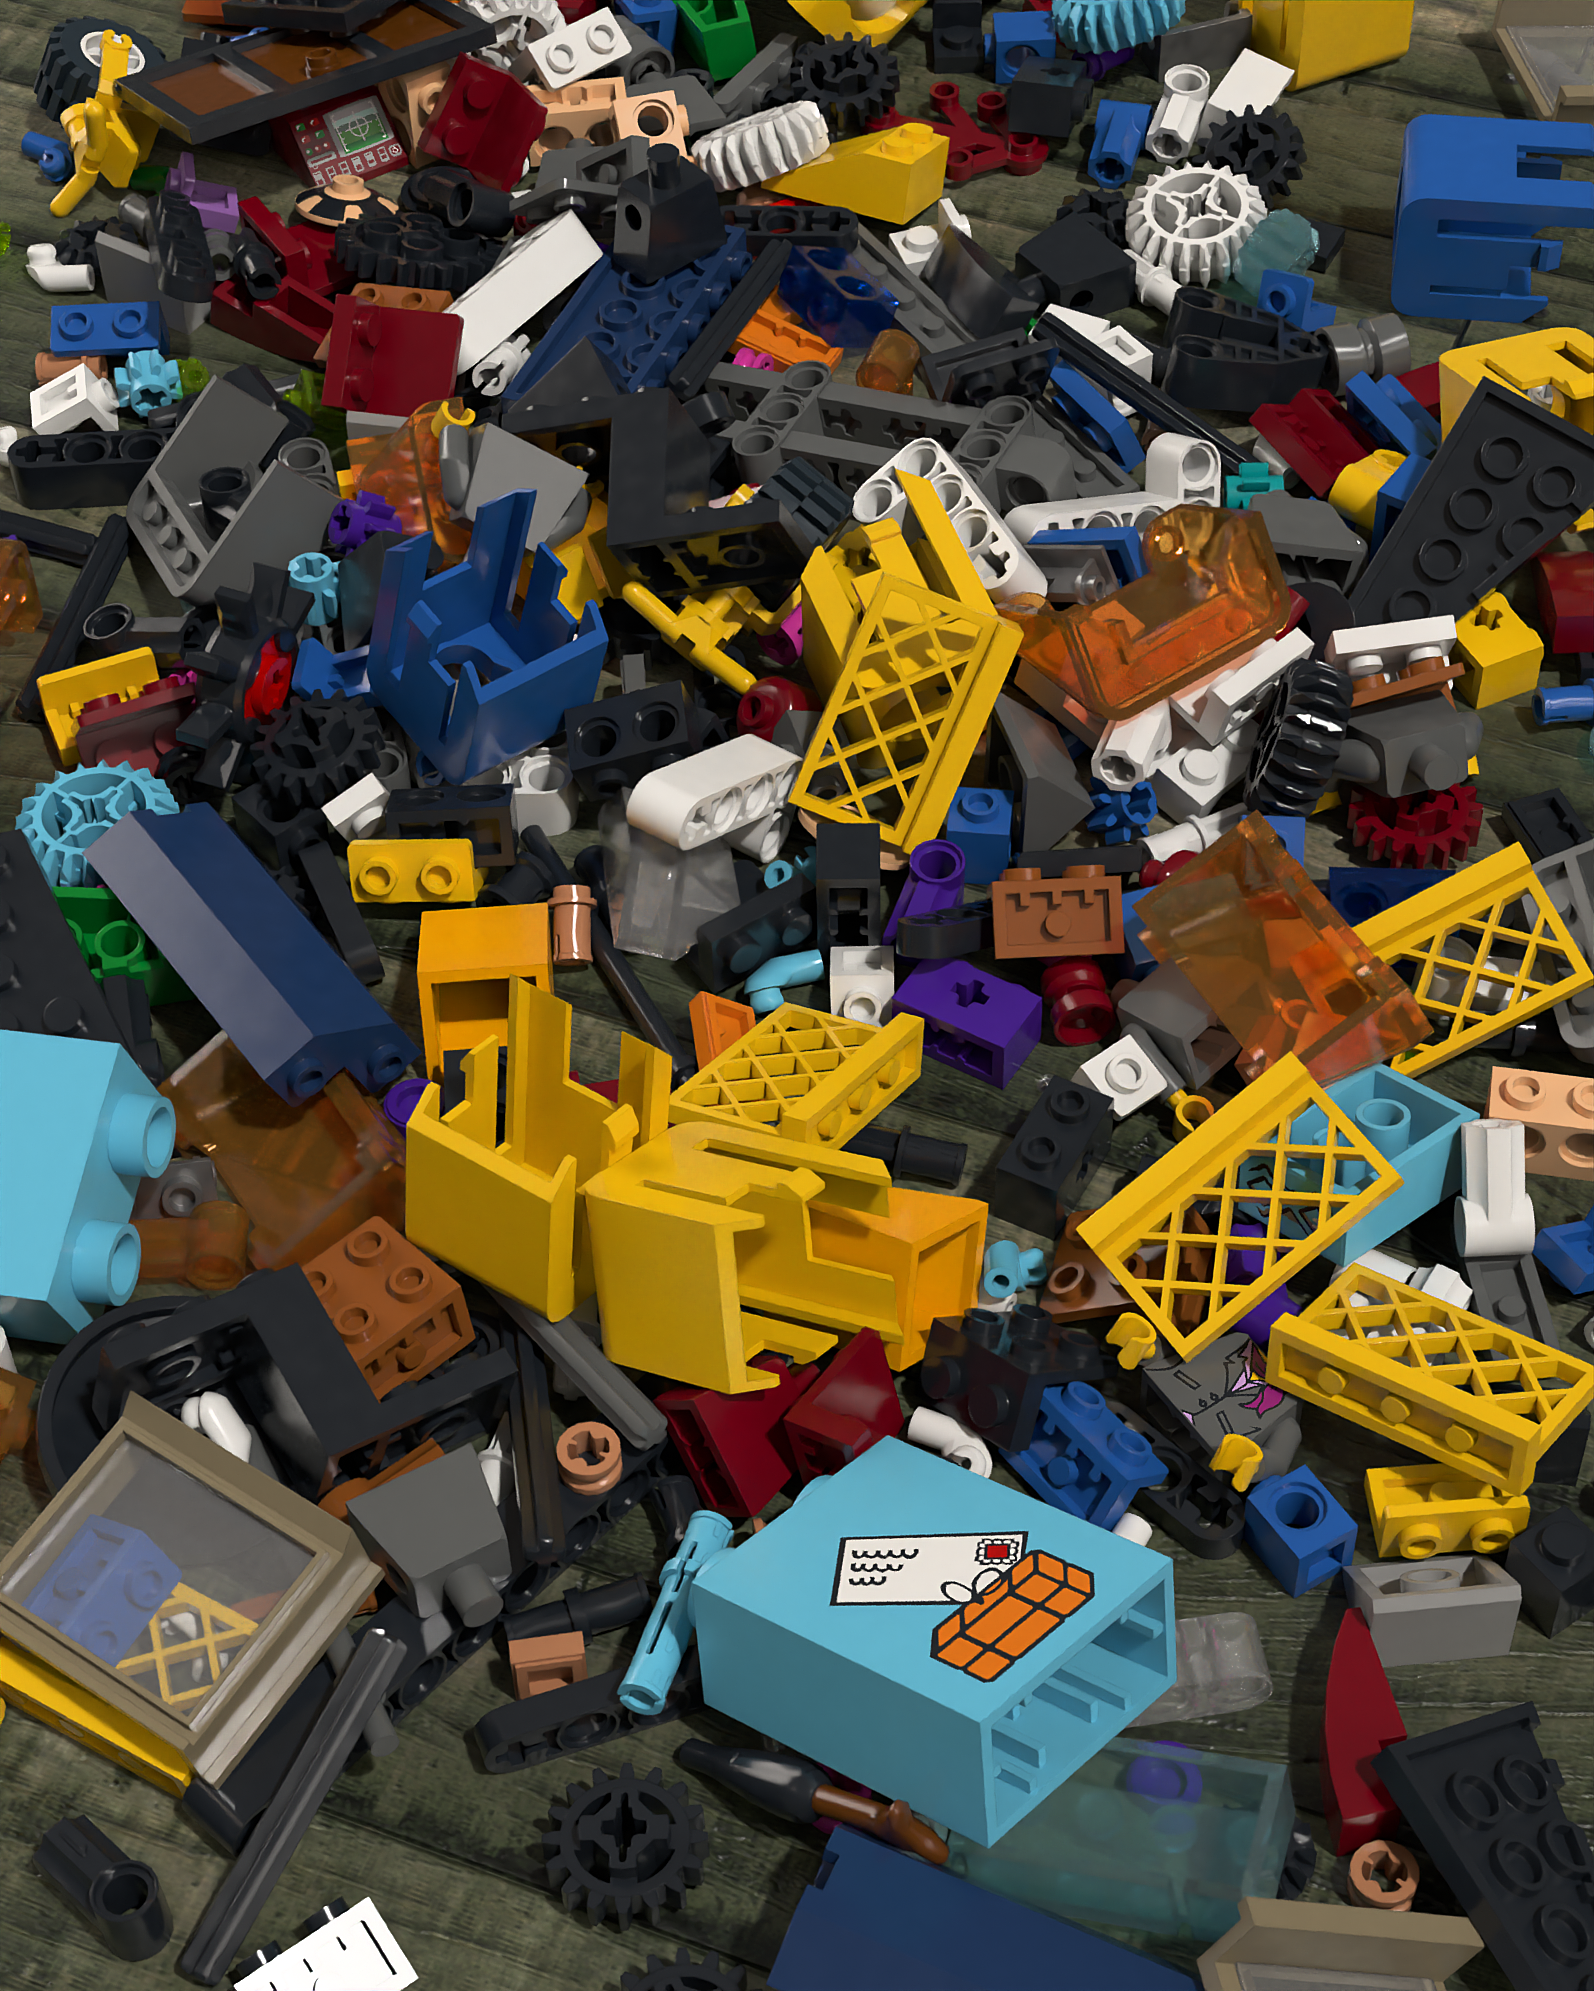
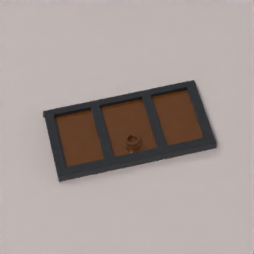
M404 0L388 7L387 14L384 16L369 19L358 26L359 31L351 36L334 38L328 35V31L315 30L305 34H290L287 28L274 27L115 79L114 89L120 98L191 145H195L457 57L460 51L468 53L497 43L495 25L447 0Z

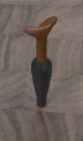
M696 1738L687 1739L681 1748L680 1761L682 1765L707 1774L752 1804L780 1818L798 1824L814 1823L825 1816L875 1834L890 1845L904 1851L916 1853L935 1865H942L949 1858V1846L929 1825L911 1814L908 1802L897 1799L891 1806H887L833 1787L830 1775L818 1764L775 1752L717 1746Z

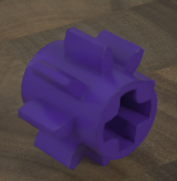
M359 490L356 501L346 499L338 503L331 514L328 526L329 538L333 544H336L335 551L346 554V557L378 531L387 530L402 534L401 520L398 515L394 514L395 506L385 504V496Z

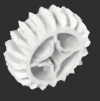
M461 0L459 3H453L495 25L497 43L477 49L476 52L479 55L478 59L508 70L509 66L527 45L567 26L563 14L557 8L558 3L556 0ZM527 17H531L529 32L526 31L524 26ZM457 57L445 60L450 65L451 70Z
M798 101L793 104L788 103L780 107H774L764 112H758L755 115L727 124L708 135L702 136L691 149L698 167L709 174L713 180L716 192H723L742 186L746 187L759 181L763 182L768 178L796 169L798 166L811 162L812 159L821 156L830 146L827 136L828 128L823 114H820L816 103Z
M1208 160L1202 168H1193L1188 161L1181 170H1175L1170 166H1166L1163 177L1149 174L1145 186L1136 187L1133 201L1129 202L1128 209L1126 210V241H1128V247L1155 267L1163 266L1171 271L1173 279H1178L1182 286H1187L1189 282L1200 281L1206 289L1211 279H1217L1226 284L1230 272L1244 275L1248 263L1257 262L1260 248L1264 247V241L1267 237V209L1265 208V201L1261 200L1258 186L1250 185L1246 174L1233 176L1229 165L1220 170L1212 169Z

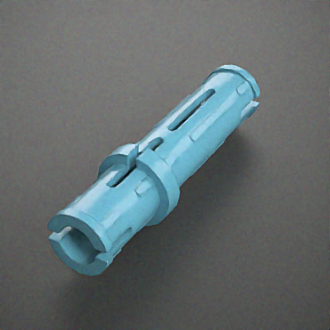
M699 1510L692 1514L675 1558L666 1562L659 1576V1585L662 1591L643 1631L630 1667L617 1690V1694L621 1695L619 1699L621 1703L636 1713L655 1715L664 1708L669 1688L694 1629L689 1621L687 1612L691 1582L695 1579V1576L706 1560L717 1551L727 1548L733 1539L734 1530H731L733 1525L728 1519L716 1512Z

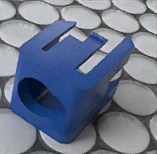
M1437 114L1420 115L1412 119L1406 126L1403 137L1394 210L1391 301L1395 309L1402 314L1416 317L1521 323L1548 305V296L1531 295V267L1537 268V271L1542 272L1559 268L1563 240L1531 238V236L1546 226L1594 229V184L1585 181L1560 180L1562 161L1550 156H1541V159L1518 158L1517 152L1594 156V127L1588 123Z
M517 488L478 506L467 561L426 581L424 580L433 531L423 532L385 551L366 664L368 681L374 694L442 776L455 786L461 785L566 731L564 710L592 703L595 697L609 639L597 603L592 599L585 603L577 639L573 641L578 621L558 600L561 581L567 577L568 570L543 541L537 545L521 621L519 622L511 613L538 489ZM458 663L462 664L452 716H450L456 682L443 666ZM475 668L481 671L491 682L481 687Z

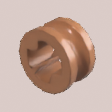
M590 1421L578 1423L568 1428L560 1436L556 1446L559 1475L568 1489L577 1494L597 1495L611 1489L619 1481L623 1471L620 1440L613 1429L605 1424ZM592 1451L594 1457L600 1459V1463L587 1466L586 1461L583 1458H579V1454Z
M1376 1840L1364 1844L1355 1852L1350 1862L1347 1878V1895L1351 1904L1354 1907L1408 1912L1411 1909L1416 1898V1889L1419 1885V1866L1414 1856L1405 1847L1392 1841ZM1383 1869L1388 1880L1396 1881L1394 1891L1390 1893L1381 1892L1379 1883L1370 1880L1372 1870Z

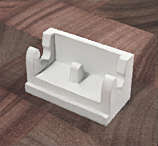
M1245 48L1208 100L1195 142L1199 138L1211 139L1213 135L1208 125L1214 122L1223 126L1227 123L1226 112L1229 110L1234 112L1236 117L1244 116V110L1248 104H1252L1256 114H1261L1267 105L1273 106L1276 104L1285 87H1288L1295 71Z

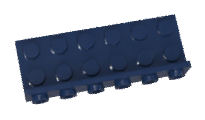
M724 224L727 244L649 285L644 284L614 261L613 240L501 395L503 414L508 413V410L584 336L616 364L631 393H635L638 389L644 387L667 388L664 382L666 377L752 264V255L747 252L745 229Z

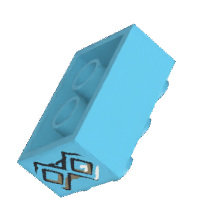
M1374 1059L1324 1091L1397 1171L1405 1184L1320 1253L1326 1259L1343 1268L1462 1188L1461 1123L1480 1119V1114ZM1315 1104L1291 1123L1289 1144L1326 1146L1329 1119ZM1339 1132L1338 1146L1353 1147ZM1278 1134L1267 1143H1277ZM1250 1156L1240 1165L1239 1189L1272 1191L1276 1157ZM1288 1158L1284 1191L1321 1193L1325 1159ZM1336 1160L1333 1194L1359 1195L1380 1176L1366 1161ZM1238 1202L1239 1210L1268 1225L1270 1204ZM1282 1205L1280 1233L1293 1240H1305L1317 1230L1320 1207ZM1332 1207L1331 1217L1342 1208Z

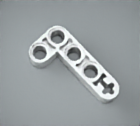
M572 209L544 221L522 236L510 247L511 255L442 312L457 314L464 318L457 376L478 363L601 258L603 252Z
M1167 432L1154 439L1147 450L1144 492L1021 505L1013 508L1003 521L1020 544H1027L1039 530L1086 528L1087 525L1088 528L1134 526L1135 522L1146 555L1197 549L1206 546L1218 531L1220 521V454L1215 445L1209 441Z
M920 438L905 446L856 492L853 498L854 506L852 510L854 517L863 526L893 517L898 523L901 534L909 547L917 541V537L921 538L925 533L895 475V468L930 480L988 596L1004 612L1013 617L1029 615L1044 601L1048 585L1044 574L969 474L933 439Z
M577 634L574 635L573 641L577 639ZM566 731L459 785L514 783L519 836L530 825H539L546 836L560 835L568 831L576 823L578 817L580 785L570 771Z
M745 734L644 776L630 796L626 811L627 822L683 851L716 839L763 863H769L781 851L790 831L797 805L788 802L787 797L803 758L753 734Z

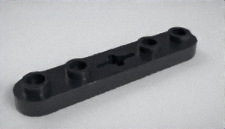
M161 190L159 196H152L147 199L143 218L158 289L169 297L185 302H211L217 277L200 212L197 207L190 204L191 198L188 195L173 190Z

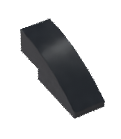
M952 224L947 226L923 269L937 295L980 339L1021 327L1025 331L1040 305L1017 285L1020 281L1019 278L962 230Z

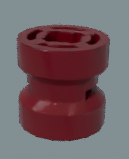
M1081 956L1064 958L1049 966L1040 978V989L1043 999L1048 1008L1051 1009L1050 1022L1053 1032L1058 1041L1066 1045L1084 1046L1093 1044L1110 1034L1116 1025V1014L1113 1004L1108 995L1104 993L1106 983L1102 970L1098 963L1091 958Z

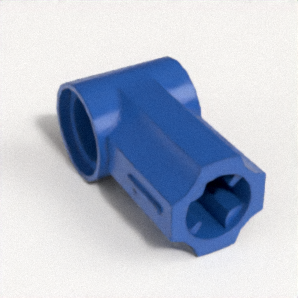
M1101 99L1096 117L1094 144L1088 160V175L1093 177L1100 187L1118 189L1120 184L1131 180L1139 151H1146V135L1153 117L1152 105Z

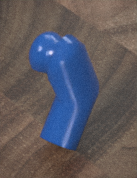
M33 131L25 134L21 143L22 153L39 160V167L48 180L62 182L73 174L75 168L74 154L69 143Z

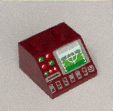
M374 84L269 120V126L272 131L273 150L309 188L332 184L333 177L337 175H354L362 178L365 182L409 165L405 148L379 89Z

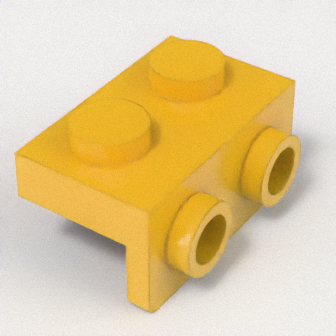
M142 647L48 674L37 679L36 683L46 723L64 767L81 762L70 727L76 716L81 715L80 709L84 708L83 703L115 693L119 694L121 703L139 698L138 692L143 691L142 686L160 680L155 657L150 647Z
M469 839L353 840L347 848L351 891L355 902H379L382 904L441 902L452 904L476 901L477 893L482 888L489 874L488 867L474 866L473 845Z
M1445 1463L1366 1469L1364 1489L1379 1558L1404 1556L1409 1559H1424L1437 1553L1475 1550L1484 1554L1498 1553L1508 1549L1510 1541L1526 1531L1531 1511L1526 1495L1517 1497Z

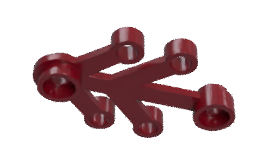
M948 81L937 82L930 87L929 106L934 112L940 113L949 125L900 115L895 106H883V117L881 119H877L869 114L865 116V126L860 127V136L903 126L906 123H920L932 127L934 134L950 137L945 177L952 181H964L973 174L1003 166L1010 174L1029 176L1040 171L1043 162L1048 157V143L1043 137L1037 134L1008 131L1009 116L1007 114V98L1004 94L996 91H987L977 97V118L984 123H989L997 135L985 133L979 129L959 104V87ZM979 150L984 152L973 155L970 151Z

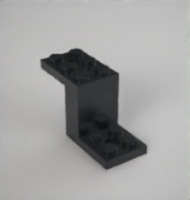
M644 387L638 389L635 393L611 397L588 396L581 399L580 402L555 406L532 405L524 411L502 414L503 430L575 467L581 465L583 467L582 471L589 474L584 484L595 483L597 480L602 482L609 481L606 546L631 577L644 585L657 598L799 579L815 550L780 499L752 498L741 505L721 508L709 507L711 444L669 387Z
M297 1262L276 1272L273 1268L255 1271L245 1277L237 1285L236 1289L211 1299L208 1295L194 1297L180 1305L173 1312L172 1316L147 1327L144 1323H135L117 1331L101 1348L92 1410L103 1430L106 1431L113 1428L122 1417L130 1390L155 1406L161 1407L222 1379L233 1376L299 1495L318 1506L321 1500L339 1485L355 1478L365 1477L368 1480L372 1479L430 1438L435 1440L444 1453H448L495 1431L519 1370L505 1347L484 1357L478 1352H473L451 1363L444 1370L442 1376L422 1385L416 1380H411L396 1386L383 1396L379 1404Z

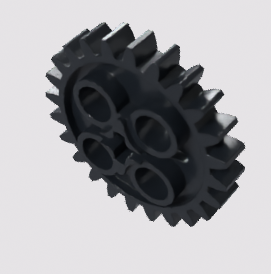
M395 210V215L376 211L375 217L360 213L358 219L347 217L345 223H338L337 230H335L333 255L336 256L337 263L345 264L344 270L358 271L359 278L375 277L376 284L392 282L396 283L395 286L440 291H446V288H453L460 292H466V286L473 287L491 271L505 246H503L502 239L454 227L440 215L434 216L419 211L404 213L400 210Z

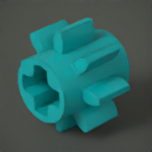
M1268 462L1239 464V476H1225L1224 518H1233L1239 512H1247L1250 499L1255 494H1267L1273 490H1284L1283 476L1268 475Z

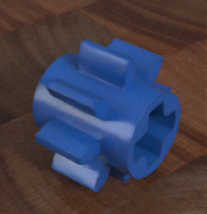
M1092 776L1090 783L1094 790L1088 794L1095 808L1084 817L1088 825L1087 829L1099 834H1105L1108 846L1147 837L1149 830L1146 823L1150 822L1155 814H1158L1157 799L1150 781L1139 782L1132 787L1131 792L1110 790L1101 779Z

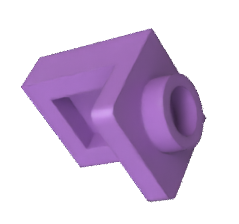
M182 151L178 168H169L165 190L181 192L191 198L190 204L197 207L200 212L204 231L217 228L225 232L235 233L239 220L236 188L195 180L193 153Z

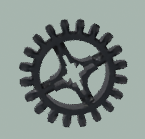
M1300 658L1287 667L1286 672L1280 676L1278 686L1272 691L1269 704L1264 709V715L1260 726L1257 728V735L1250 749L1252 751L1246 766L1247 775L1243 783V799L1249 812L1261 816L1305 817L1306 820L1309 814L1316 809L1318 799L1324 795L1325 786L1329 778H1332L1336 760L1340 757L1342 742L1347 735L1345 732L1351 717L1350 707L1354 700L1352 694L1353 684L1348 673L1335 669V665L1317 659L1314 662Z

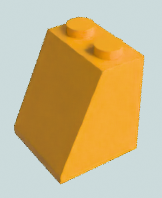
M548 903L422 912L417 979L429 1080L437 1082L444 1088L443 1051L473 1049L492 1034L499 1037L498 1047L507 1046L510 973L554 995Z
M887 1187L890 1216L888 1218L809 1199L813 1257L892 1275L895 1281L898 1324L904 1335L905 1346L882 1340L890 1369L901 1372L923 1359L933 1318L963 1315L965 1309L978 1308L988 1203L976 1199ZM764 1310L765 1318L838 1336V1343L833 1347L840 1350L846 1347L857 1335L856 1333Z

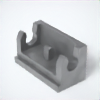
M1238 0L1228 1L1225 5L1223 18L1170 29L1165 35H1156L1151 42H1142V47H1139V57L1158 83L1165 81V74L1169 69L1182 64L1199 66L1205 71L1233 66L1245 48L1250 50L1253 15L1248 8L1239 10Z

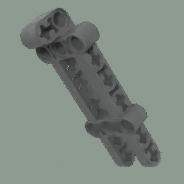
M807 360L790 366L784 373L719 362L692 398L694 399L713 391L725 392L736 420L729 428L716 434L714 437L730 441L732 477L739 478L740 486L751 483H759L760 486L764 485L785 462L801 456L853 499L858 489L905 446L916 439L931 438L969 474L998 514L1004 509L1007 515L1013 508L1021 505L1077 499L1074 466L1070 454L1057 442L1036 437L1031 403L1019 396L1007 395L989 401L983 409L836 383L832 381L831 370L826 363Z

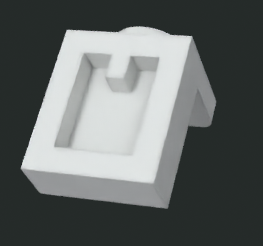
M950 198L938 200V224L916 226L910 230L889 234V251L919 279L924 278L926 275L923 269L949 224L957 226L971 238L968 219L965 215L958 214Z
M84 363L30 393L32 427L39 435L61 434L64 431H71L89 417H92L104 431L119 430L117 408L120 405L115 389L105 378L98 379Z
M373 773L367 775L321 808L334 828L349 844L353 840H387L385 810L390 793Z
M894 946L831 947V1014L881 1028L886 1026L892 1020L891 998L895 994Z
M1130 1034L1081 1065L1070 1080L1113 1097V1119L1117 1121L1124 1119L1160 1095L1167 1087L1164 1077Z

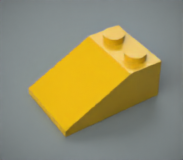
M906 123L903 126L830 144L821 156L812 159L811 162L798 166L796 169L764 180L761 183V188L828 206L844 207L854 213L904 225L942 197L950 137L934 134L933 128L925 124Z

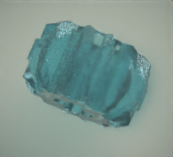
M1287 208L1271 212L1265 220L1259 221L1256 229L1247 235L1245 244L1238 250V258L1234 261L1232 270L1235 273L1234 279L1243 285L1242 288L1257 298V296L1259 297L1262 273L1265 269L1274 268L1305 276L1306 270L1314 262V255L1320 247L1319 232L1310 226L1311 223L1298 213L1296 215Z

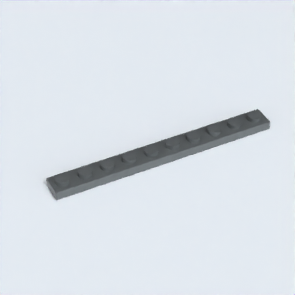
M859 221L858 246L852 253L842 257H816L919 358L980 340L927 285ZM1041 395L1037 401L1031 404L1036 437L1057 442L1071 456L1074 466L1077 499L1140 492V486L1045 396Z

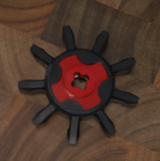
M253 562L247 593L219 586L214 596L220 625L212 634L205 651L186 653L183 665L197 674L195 689L196 709L176 729V740L203 748L192 778L198 784L229 792L233 781L251 786L260 780L252 764L255 760L250 751V745L260 742L255 731L257 726H272L274 723L270 715L272 709L286 712L290 708V698L295 693L291 682L299 653L296 635L316 601L314 593L288 586L291 573L289 570L260 562Z

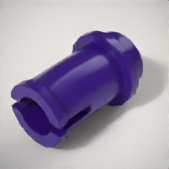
M1126 47L1119 49L1116 53L1113 50H1109L1099 55L1094 54L1093 51L1085 54L1079 53L1076 49L1071 60L1087 62L1086 78L1094 79V82L1104 77L1107 70L1131 61L1134 57L1135 49Z

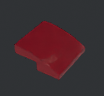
M1302 388L1288 405L1262 404L1248 420L1320 498H1329L1335 481L1347 465L1355 464L1373 454L1375 450L1382 449L1327 389Z

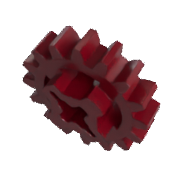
M1460 782L1453 784L1445 790L1436 791L1430 789L1396 798H1384L1363 786H1353L1346 825L1348 829L1354 830L1352 839L1354 846L1369 845L1367 859L1372 862L1385 856L1390 859L1389 867L1395 872L1403 863L1411 864L1415 874L1423 873L1424 865L1432 863L1435 868L1443 872L1447 870L1449 856L1464 862L1467 859L1468 848L1477 846L1484 808L1483 804L1475 802L1477 794L1475 786L1460 788Z

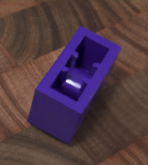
M951 957L939 959L923 958L891 998L892 1020L901 1012L924 1018L922 1054L1001 1090L1006 1087L1041 1040L1042 997L1031 993L1019 984L1006 982L974 968L971 964L961 959Z

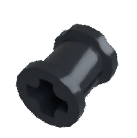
M521 851L517 853L515 865L506 866V871L494 884H486L478 891L475 901L476 906L479 908L534 904L537 900L547 898L553 893V888L556 887L555 877L541 859L531 853Z

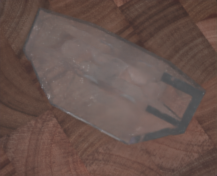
M621 787L600 808L597 817L614 948L676 961L688 953L690 946L698 943L697 927L741 905L730 844L722 836H719L690 850L683 851L630 825L627 822L626 811L634 789Z

